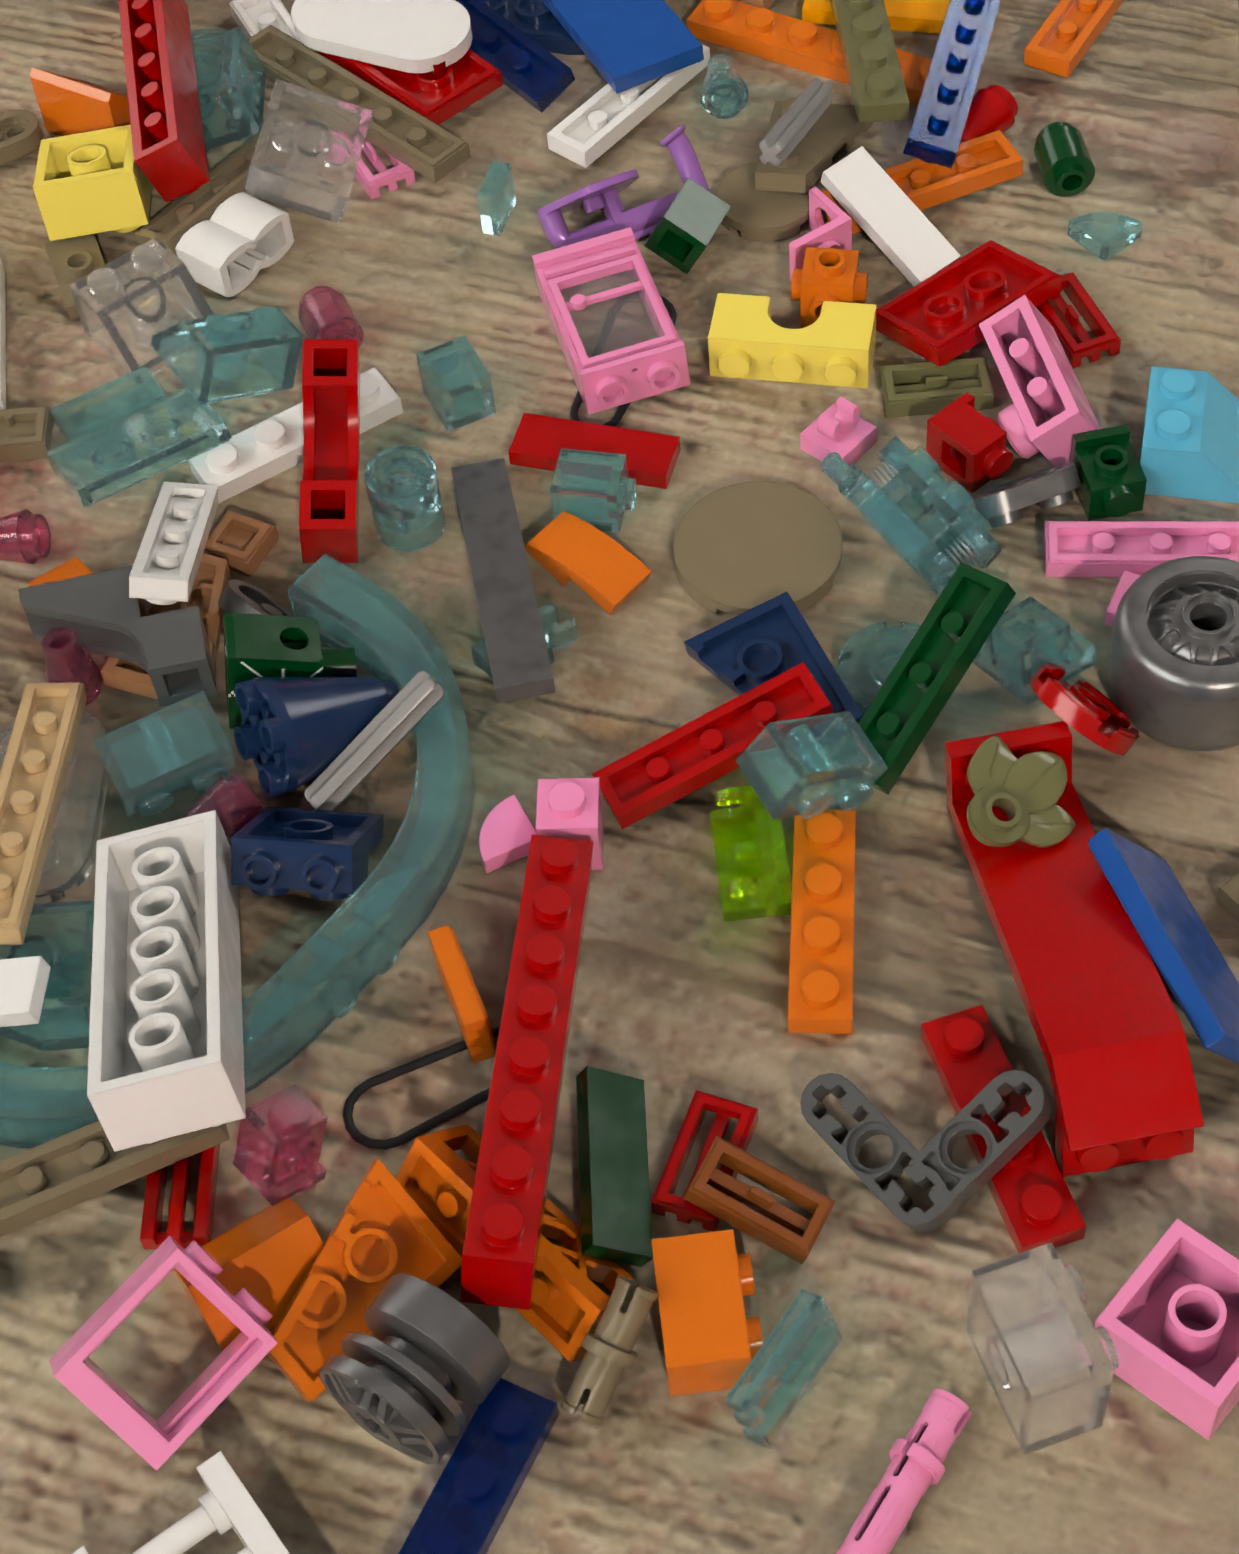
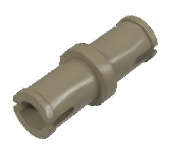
M620 1275L616 1278V1285L595 1332L587 1331L581 1345L587 1351L569 1392L560 1405L563 1410L572 1415H575L576 1411L582 1412L579 1419L595 1425H602L604 1413L624 1368L632 1369L638 1354L633 1351V1347L652 1304L659 1295L653 1289L647 1286L640 1288L638 1287L639 1282Z

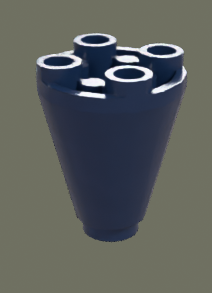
M257 677L238 682L235 685V697L241 711L243 725L234 728L237 750L244 761L253 759L258 770L261 788L266 797L272 798L292 792L319 776L393 699L399 690L391 679L380 681L375 677Z

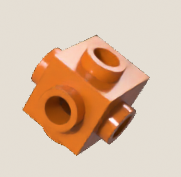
M806 247L803 269H793L791 283V300L800 301L801 328L813 324L819 318L823 301L866 304L868 273L859 272V250Z

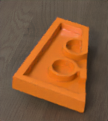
M379 1158L372 1161L272 1332L278 1343L267 1356L306 1402H312L326 1389L320 1380V1369L330 1356L343 1355L341 1342L347 1334L360 1332L375 1337L365 1322V1311L393 1275L404 1273L439 1287L462 1266V1257Z

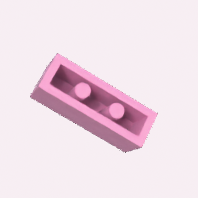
M1023 295L981 322L979 327L1032 444L1053 466L1070 463L1072 435L1101 428L1053 326L1028 297Z

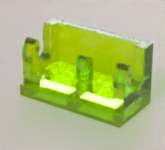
M775 779L763 780V784L729 787L716 792L715 800L717 806L742 805L737 808H723L710 812L724 922L791 915V878Z

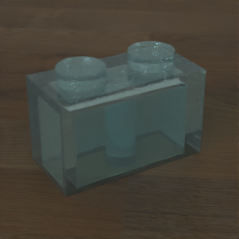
M204 691L93 740L96 755L127 817L139 811L142 817L156 814L174 803V795L193 786L197 792L213 788L229 777L228 770L235 768L234 751Z
M850 711L770 722L736 760L738 766L774 820L797 815L807 819L818 815L824 810L840 807L843 811L852 810L871 797L873 794L871 786L888 769Z

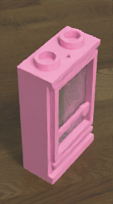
M631 227L532 255L540 298L588 415L691 385L685 344L679 338L636 244Z

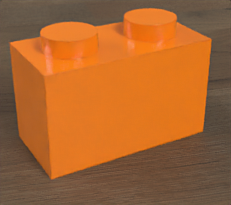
M733 1229L651 1239L670 1396L752 1387V1361L764 1359V1347L759 1317L746 1318L743 1296L755 1295L750 1253L737 1255Z

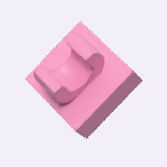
M839 397L837 403H833L800 433L801 450L842 474L877 442V426L862 419L859 406L843 397Z

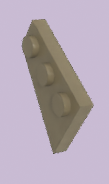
M796 98L775 101L766 135ZM830 104L781 165L775 166L770 161L764 164L760 159L758 160L755 170V190L806 193L822 177L823 171L832 166V157L839 150L847 151L854 144V134L858 130L866 132L873 125V122L859 123L855 105Z

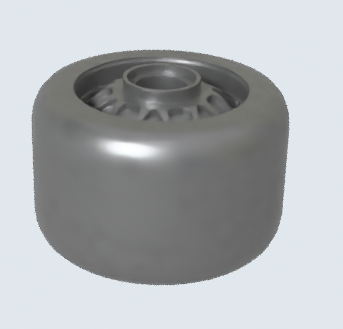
M1191 556L1161 563L1136 579L1126 590L1118 605L1113 624L1108 661L1110 690L1117 706L1129 717L1130 723L1146 736L1160 743L1191 751H1215L1239 745V562L1212 556Z

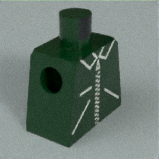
M223 613L225 685L229 729L243 725L241 711L235 697V685L238 682L257 677H357L355 648L322 649L319 622L312 617Z

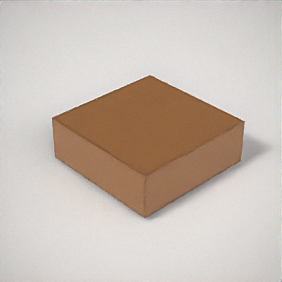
M228 510L208 537L204 554L227 559L230 570L251 577L279 539L276 526Z

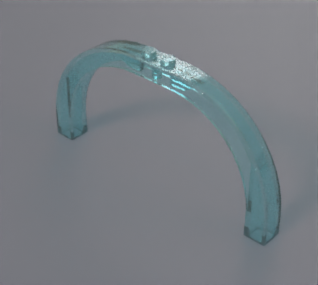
M324 554L287 589L294 616L314 618L319 622L321 641L333 648L354 647L356 663L368 670L380 681L391 679L399 691L417 672L424 670L440 682L445 690V695L413 729L417 740V770L414 790L406 816L393 843L377 867L359 888L266 983L247 1000L242 1002L245 1094L261 1085L292 1062L336 1018L339 1019L348 1014L354 1007L359 993L377 974L386 973L394 965L400 950L426 921L445 892L462 856L472 819L475 797L474 758L462 695L451 666L436 640L419 619L400 601L368 578L327 554ZM0 1063V1145L31 1149L99 1120L87 1097L88 1066L52 1068Z

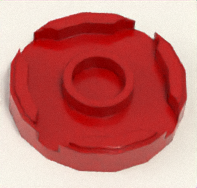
M1053 663L1041 665L1029 681L1032 690L1040 700L1077 732L1100 747L1124 756L1140 737L1138 729L1133 727L1128 729L1132 725L1128 720L1129 717L1108 697L1085 681L1083 683L1078 679L1076 683L1071 685L1062 680L1067 673L1065 668Z

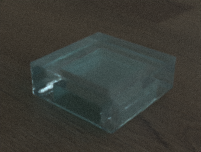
M493 161L477 196L483 233L500 236L516 204L510 164Z

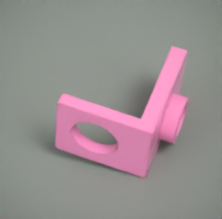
M817 187L809 190V228L812 231L789 244L791 282L793 269H803L806 247L852 250V218ZM821 209L828 214L830 222L824 223Z

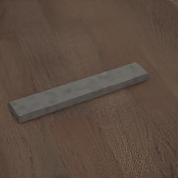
M505 458L451 467L497 703L555 693L553 673Z

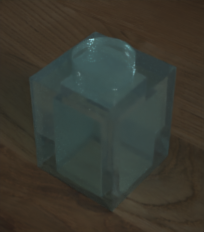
M466 336L416 354L423 393L447 432L496 414L491 376Z
M561 448L550 486L553 518L555 519L562 511H566L588 522L600 531L619 533L625 511L634 510L637 495L636 478H628L626 454Z

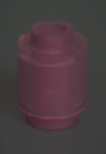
M318 286L304 294L299 304L298 317L308 339H358V346L360 348L364 333L342 293L328 286Z

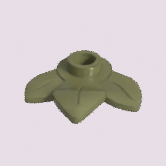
M998 736L990 737L978 747L967 769V778L974 793L967 807V821L972 835L979 842L991 847H1007L1020 840L1039 848H1045L1060 843L1072 832L1076 826L1075 821L1071 815L1056 804L1063 794L1067 783L1066 765L1060 756L1040 751L1025 754L1017 760L1008 746ZM992 806L1001 809L1007 815L1009 821L997 819L992 812Z

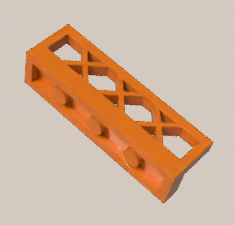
M468 1124L416 1137L396 1177L400 1185L461 1257L482 1138ZM461 1150L473 1162L460 1158L454 1151ZM546 1197L530 1310H515L570 1363H574L584 1358L587 1350L581 1346L587 1331L595 1332L611 1296H607L591 1280L604 1284L611 1292L614 1290L618 1275L636 1280L617 1262L582 1255L581 1229ZM544 1236L557 1240L563 1247L552 1244Z

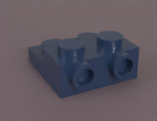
M267 806L231 837V883L236 886H247L252 889L253 893L262 896L283 895L288 893L290 889L308 891L312 893V897L320 900L347 898L349 894H353L368 878V853L383 838L384 814Z

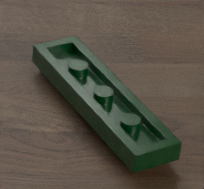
M964 563L959 564L833 762L843 772L887 795L890 793L1014 598L1016 592L1007 582Z

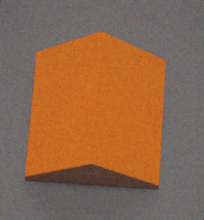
M32 67L30 80L46 131L66 136L130 125L128 94L88 81Z
M286 1196L201 1247L224 1269L215 1278L233 1296L244 1287L273 1315L265 1324L272 1333L324 1243L309 1215L291 1198ZM174 1268L173 1271L220 1350L223 1351L241 1330Z

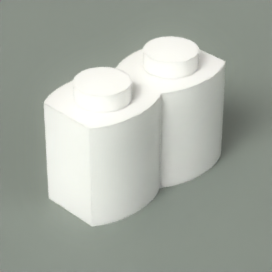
M240 192L221 203L210 220L202 221L185 232L175 249L183 276L225 297H231L243 291L255 279L260 269L270 267L279 261L292 246L294 238L287 212L245 192Z

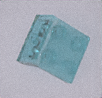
M241 27L223 32L222 51L217 58L220 70L219 79L198 86L206 152L233 141H245L255 134L262 132L267 72Z

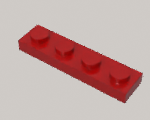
M802 662L592 773L593 778L599 777L601 794L621 829H624L835 716L831 703L805 663Z
M983 1005L921 1023V1038L956 1115L995 1077L1003 1072L1013 1070ZM1014 1091L1009 1093L1004 1100L1010 1109L997 1123L987 1113L980 1119L981 1122L986 1124L995 1133L1000 1142L1008 1134L998 1124L1013 1111L1024 1117L1031 1110L1025 1095L1020 1096ZM1040 1131L987 1182L1021 1259L1084 1239L1086 1231L1084 1220L1042 1131ZM977 1134L965 1135L977 1163L980 1164L987 1151L985 1139Z

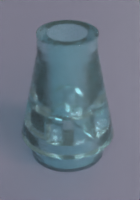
M717 54L707 64V73L700 90V102L703 108L715 118L729 119L739 114L748 101V88L736 68L735 60L727 54Z

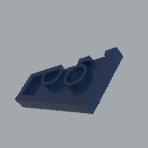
M788 592L684 641L688 655L739 696L804 662L831 703L835 716L794 738L795 741L813 755L850 737L863 716Z

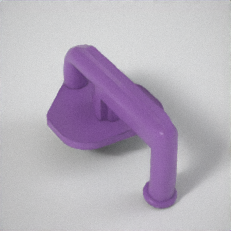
M680 125L660 142V145L662 147L666 146L671 153L683 184L689 177L703 188L709 190L694 148L684 133L685 126ZM635 169L586 186L538 209L537 214L547 238L556 248L631 227L635 240L653 233L679 191L625 211L618 193L625 190L639 178L638 172ZM582 207L585 208L586 214L603 209L606 217L605 220L569 233L562 213L571 212Z

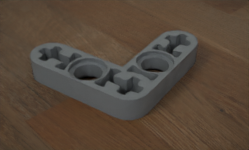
M1019 1070L1003 1072L984 1087L945 1127L918 1151L851 1081L842 1075L827 1073L817 1076L803 1090L800 1101L804 1118L818 1135L896 1218L912 1230L921 1232L936 1230L955 1215L1043 1129L1049 1120L1052 1108L1050 1096L1034 1076ZM1031 1090L1032 1092L1026 1099L1032 1108L1029 1113L1021 1117L1013 1111L998 1124L1008 1134L1000 1142L995 1133L986 1124L981 1122L980 1119L987 1113L997 1123L1010 1109L1004 1100L1009 1093L1014 1091L1016 1094L1024 1096ZM830 1093L838 1099L842 1097L840 1101L842 1107L858 1122L850 1131L833 1115L829 1113L825 1115L827 1109L822 1101ZM880 1134L890 1137L893 1143V1153L888 1163L876 1169L864 1167L861 1162L860 1152L865 1141L872 1136ZM968 1134L981 1135L987 1145L986 1155L982 1162L968 1169L956 1166L953 1162L952 1151L958 1139ZM913 1159L914 1163L908 1166L910 1160ZM903 1172H905L924 1190L934 1185L928 1194L934 1203L931 1209L924 1212L920 1208L914 1207L908 1212L907 1210L912 1206L913 1200L894 1180L901 1177ZM889 1184L887 1190H884V1186Z

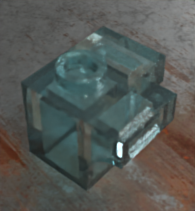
M1030 596L1003 613L972 663L1024 703L1030 705L1040 699L1032 690L1029 681L1041 665L1053 663L1065 668L1067 673L1062 680L1067 682L1097 663L1096 646L1072 629L1069 623Z

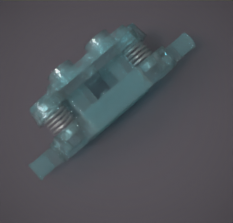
M895 436L879 451L877 457L881 461L882 466L893 477L891 479L880 466H877L889 480L887 482L874 469L875 474L885 484L883 485L870 473V476L881 489L855 463L849 466L837 452L828 454L822 460L820 469L835 482L839 492L858 510L869 526L937 595L941 594L957 569V566L951 560L953 559L958 566L960 564L955 558L956 556L970 567L974 568L975 564L983 569L987 568L1002 551L990 535L994 530L993 527L975 508L977 506L975 500L956 480L949 483L940 474L942 469L920 445L911 451ZM960 552L966 557L969 563L959 554Z

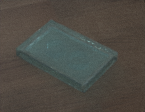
M188 387L46 452V456L54 472L82 505L89 507L226 443L232 437L226 422Z

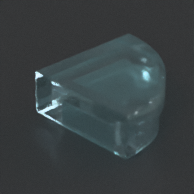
M1090 213L1069 221L1067 236L1101 260L1106 261L1141 237L1143 223L1118 213Z

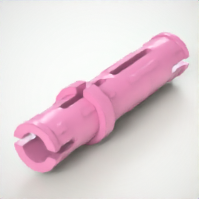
M942 1389L932 1390L922 1408L921 1414L913 1427L910 1428L905 1439H896L888 1454L891 1462L885 1474L873 1490L836 1554H889L929 1485H937L946 1471L943 1462L948 1455L947 1453L972 1416V1411L968 1410V1405L960 1398Z

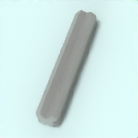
M818 78L812 79L759 143V148L762 151L759 159L762 163L766 164L770 161L775 166H779L786 160L834 100V96L831 93L834 85L830 80L823 83Z
M424 670L417 672L306 788L304 795L310 805L316 810L335 811L440 702L445 695V690L440 682Z

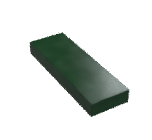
M586 1066L576 1076L582 1255L643 1267L653 1258L644 1080Z

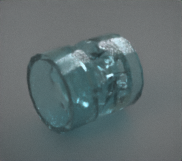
M405 445L390 447L377 453L368 462L364 471L376 535L383 544L400 551L420 550L433 544L442 535L446 525L435 461L429 453L422 449Z

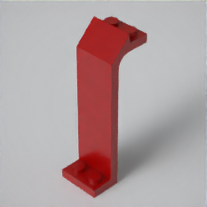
M1061 721L946 742L947 809L1046 1059L1055 1100V1158L1062 1176L1101 1172L1113 1167L1155 1159L1164 1160L1176 1155L1192 1153L1194 1149V1128L1204 1127L1185 1030L1147 947L1089 848L1088 840L1096 834L1072 784V734L1067 723ZM998 736L1008 746L1017 760L1025 754L1040 751L1056 754L1064 760L1067 769V783L1063 794L1056 804L1071 815L1076 823L1075 828L1064 840L1056 845L1039 848L1020 840L1007 847H991L982 844L972 835L967 821V807L974 793L967 778V769L972 756L985 740ZM992 806V812L997 819L1009 821L1007 815L1001 809Z

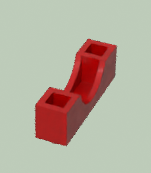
M303 339L304 451L299 504V534L302 562L358 563L360 362L358 339Z

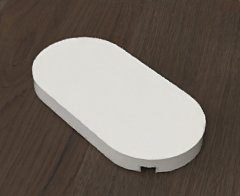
M295 0L291 9L294 29L298 33L301 42L308 48L408 73H427L434 71L433 65L445 61L447 67L457 62L469 50L473 40L470 16L464 6L455 0Z

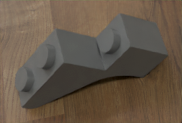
M133 566L105 570L99 573L18 589L20 602L33 636L38 642L123 659L137 664L151 677L160 707L218 695L209 641L199 606L168 610L163 613L146 616L144 600L142 598H129V575Z

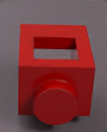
M966 392L927 420L926 459L971 493H974L990 480H997L1008 471L1013 461V453L1006 449L1007 432L1001 429L994 419L985 417L975 410V397Z

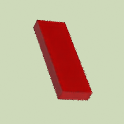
M523 413L508 453L511 465L667 489L681 447L679 436Z

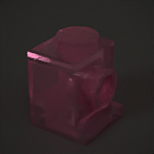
M296 1084L245 1109L246 1118L240 1121L233 1165L272 1206L325 1179L327 1170L319 1163L328 1117Z

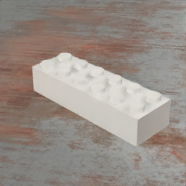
M216 810L97 840L87 1097L114 1152L246 1118L238 886L231 883V847Z

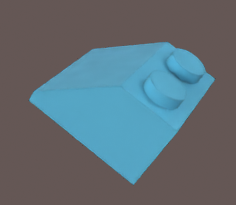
M1151 366L1139 462L1147 479L1145 494L1239 503V399L1208 371Z

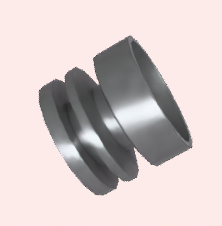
M400 1273L393 1275L365 1311V1322L375 1337L360 1332L347 1334L341 1342L343 1355L330 1356L320 1369V1380L328 1393L349 1416L377 1440L414 1460L428 1465L438 1464L449 1449L450 1441L446 1435H459L466 1425V1416L456 1400L471 1405L482 1404L509 1367L510 1357L503 1343L467 1307L438 1287L418 1277Z

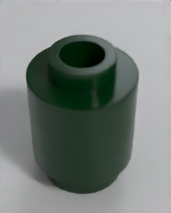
M1066 122L1051 123L1039 132L1034 146V155L1047 190L1053 195L1060 197L1073 196L1084 191L1094 179L1095 167L1082 133Z

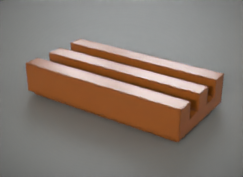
M716 1136L683 1198L802 1265L807 1259L836 1202L719 1136ZM719 1162L812 1213L811 1220L775 1201L772 1195L755 1186L750 1187L715 1168L717 1163Z

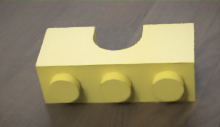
M718 293L708 334L710 376L868 389L876 345V305L823 301L821 314L813 324L804 328L789 329L781 327L771 320L770 297Z

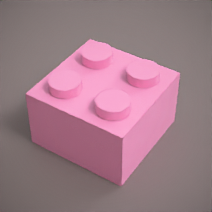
M1177 1218L1096 1319L1089 1356L1208 1441L1239 1401V1260Z

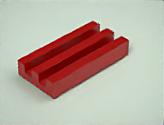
M1072 272L1060 276L1063 291L1096 336V338L1091 339L1080 323L1079 315L1072 305L1066 303L1060 293L1036 307L1053 326L1072 368L1081 366V359L1087 357L1090 363L1100 360L1101 352L1106 351L1109 356L1119 354L1121 339L1075 274Z
M696 1090L651 1200L652 1213L664 1217L666 1212L677 1214V1221L690 1224L692 1219L702 1222L703 1229L714 1232L720 1221L719 1218L683 1199L684 1197L673 1194L707 1110L717 1114L686 1192L716 1136L724 1139L731 1118L738 1119L739 1121L730 1143L747 1151L759 1120L758 1108ZM721 1164L720 1170L736 1179L738 1172Z
M220 1144L201 1152L193 1231L183 1232L191 1156L174 1163L167 1232H161L168 1166L147 1175L140 1241L145 1250L157 1249L169 1235L183 1248H186L193 1240L200 1246L211 1241Z

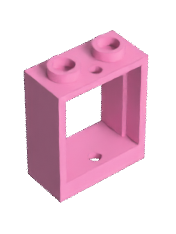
M170 1235L49 1360L53 1376L156 1471L278 1343L265 1326L273 1315L244 1287L233 1296L215 1278L224 1269L196 1241L193 1240L184 1249ZM175 1268L235 1324L241 1332L156 1420L98 1367L89 1356Z

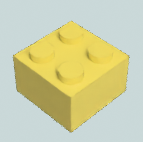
M131 124L41 140L33 190L50 241L113 230L118 233H127L138 229L140 226L149 224L152 184L134 162Z

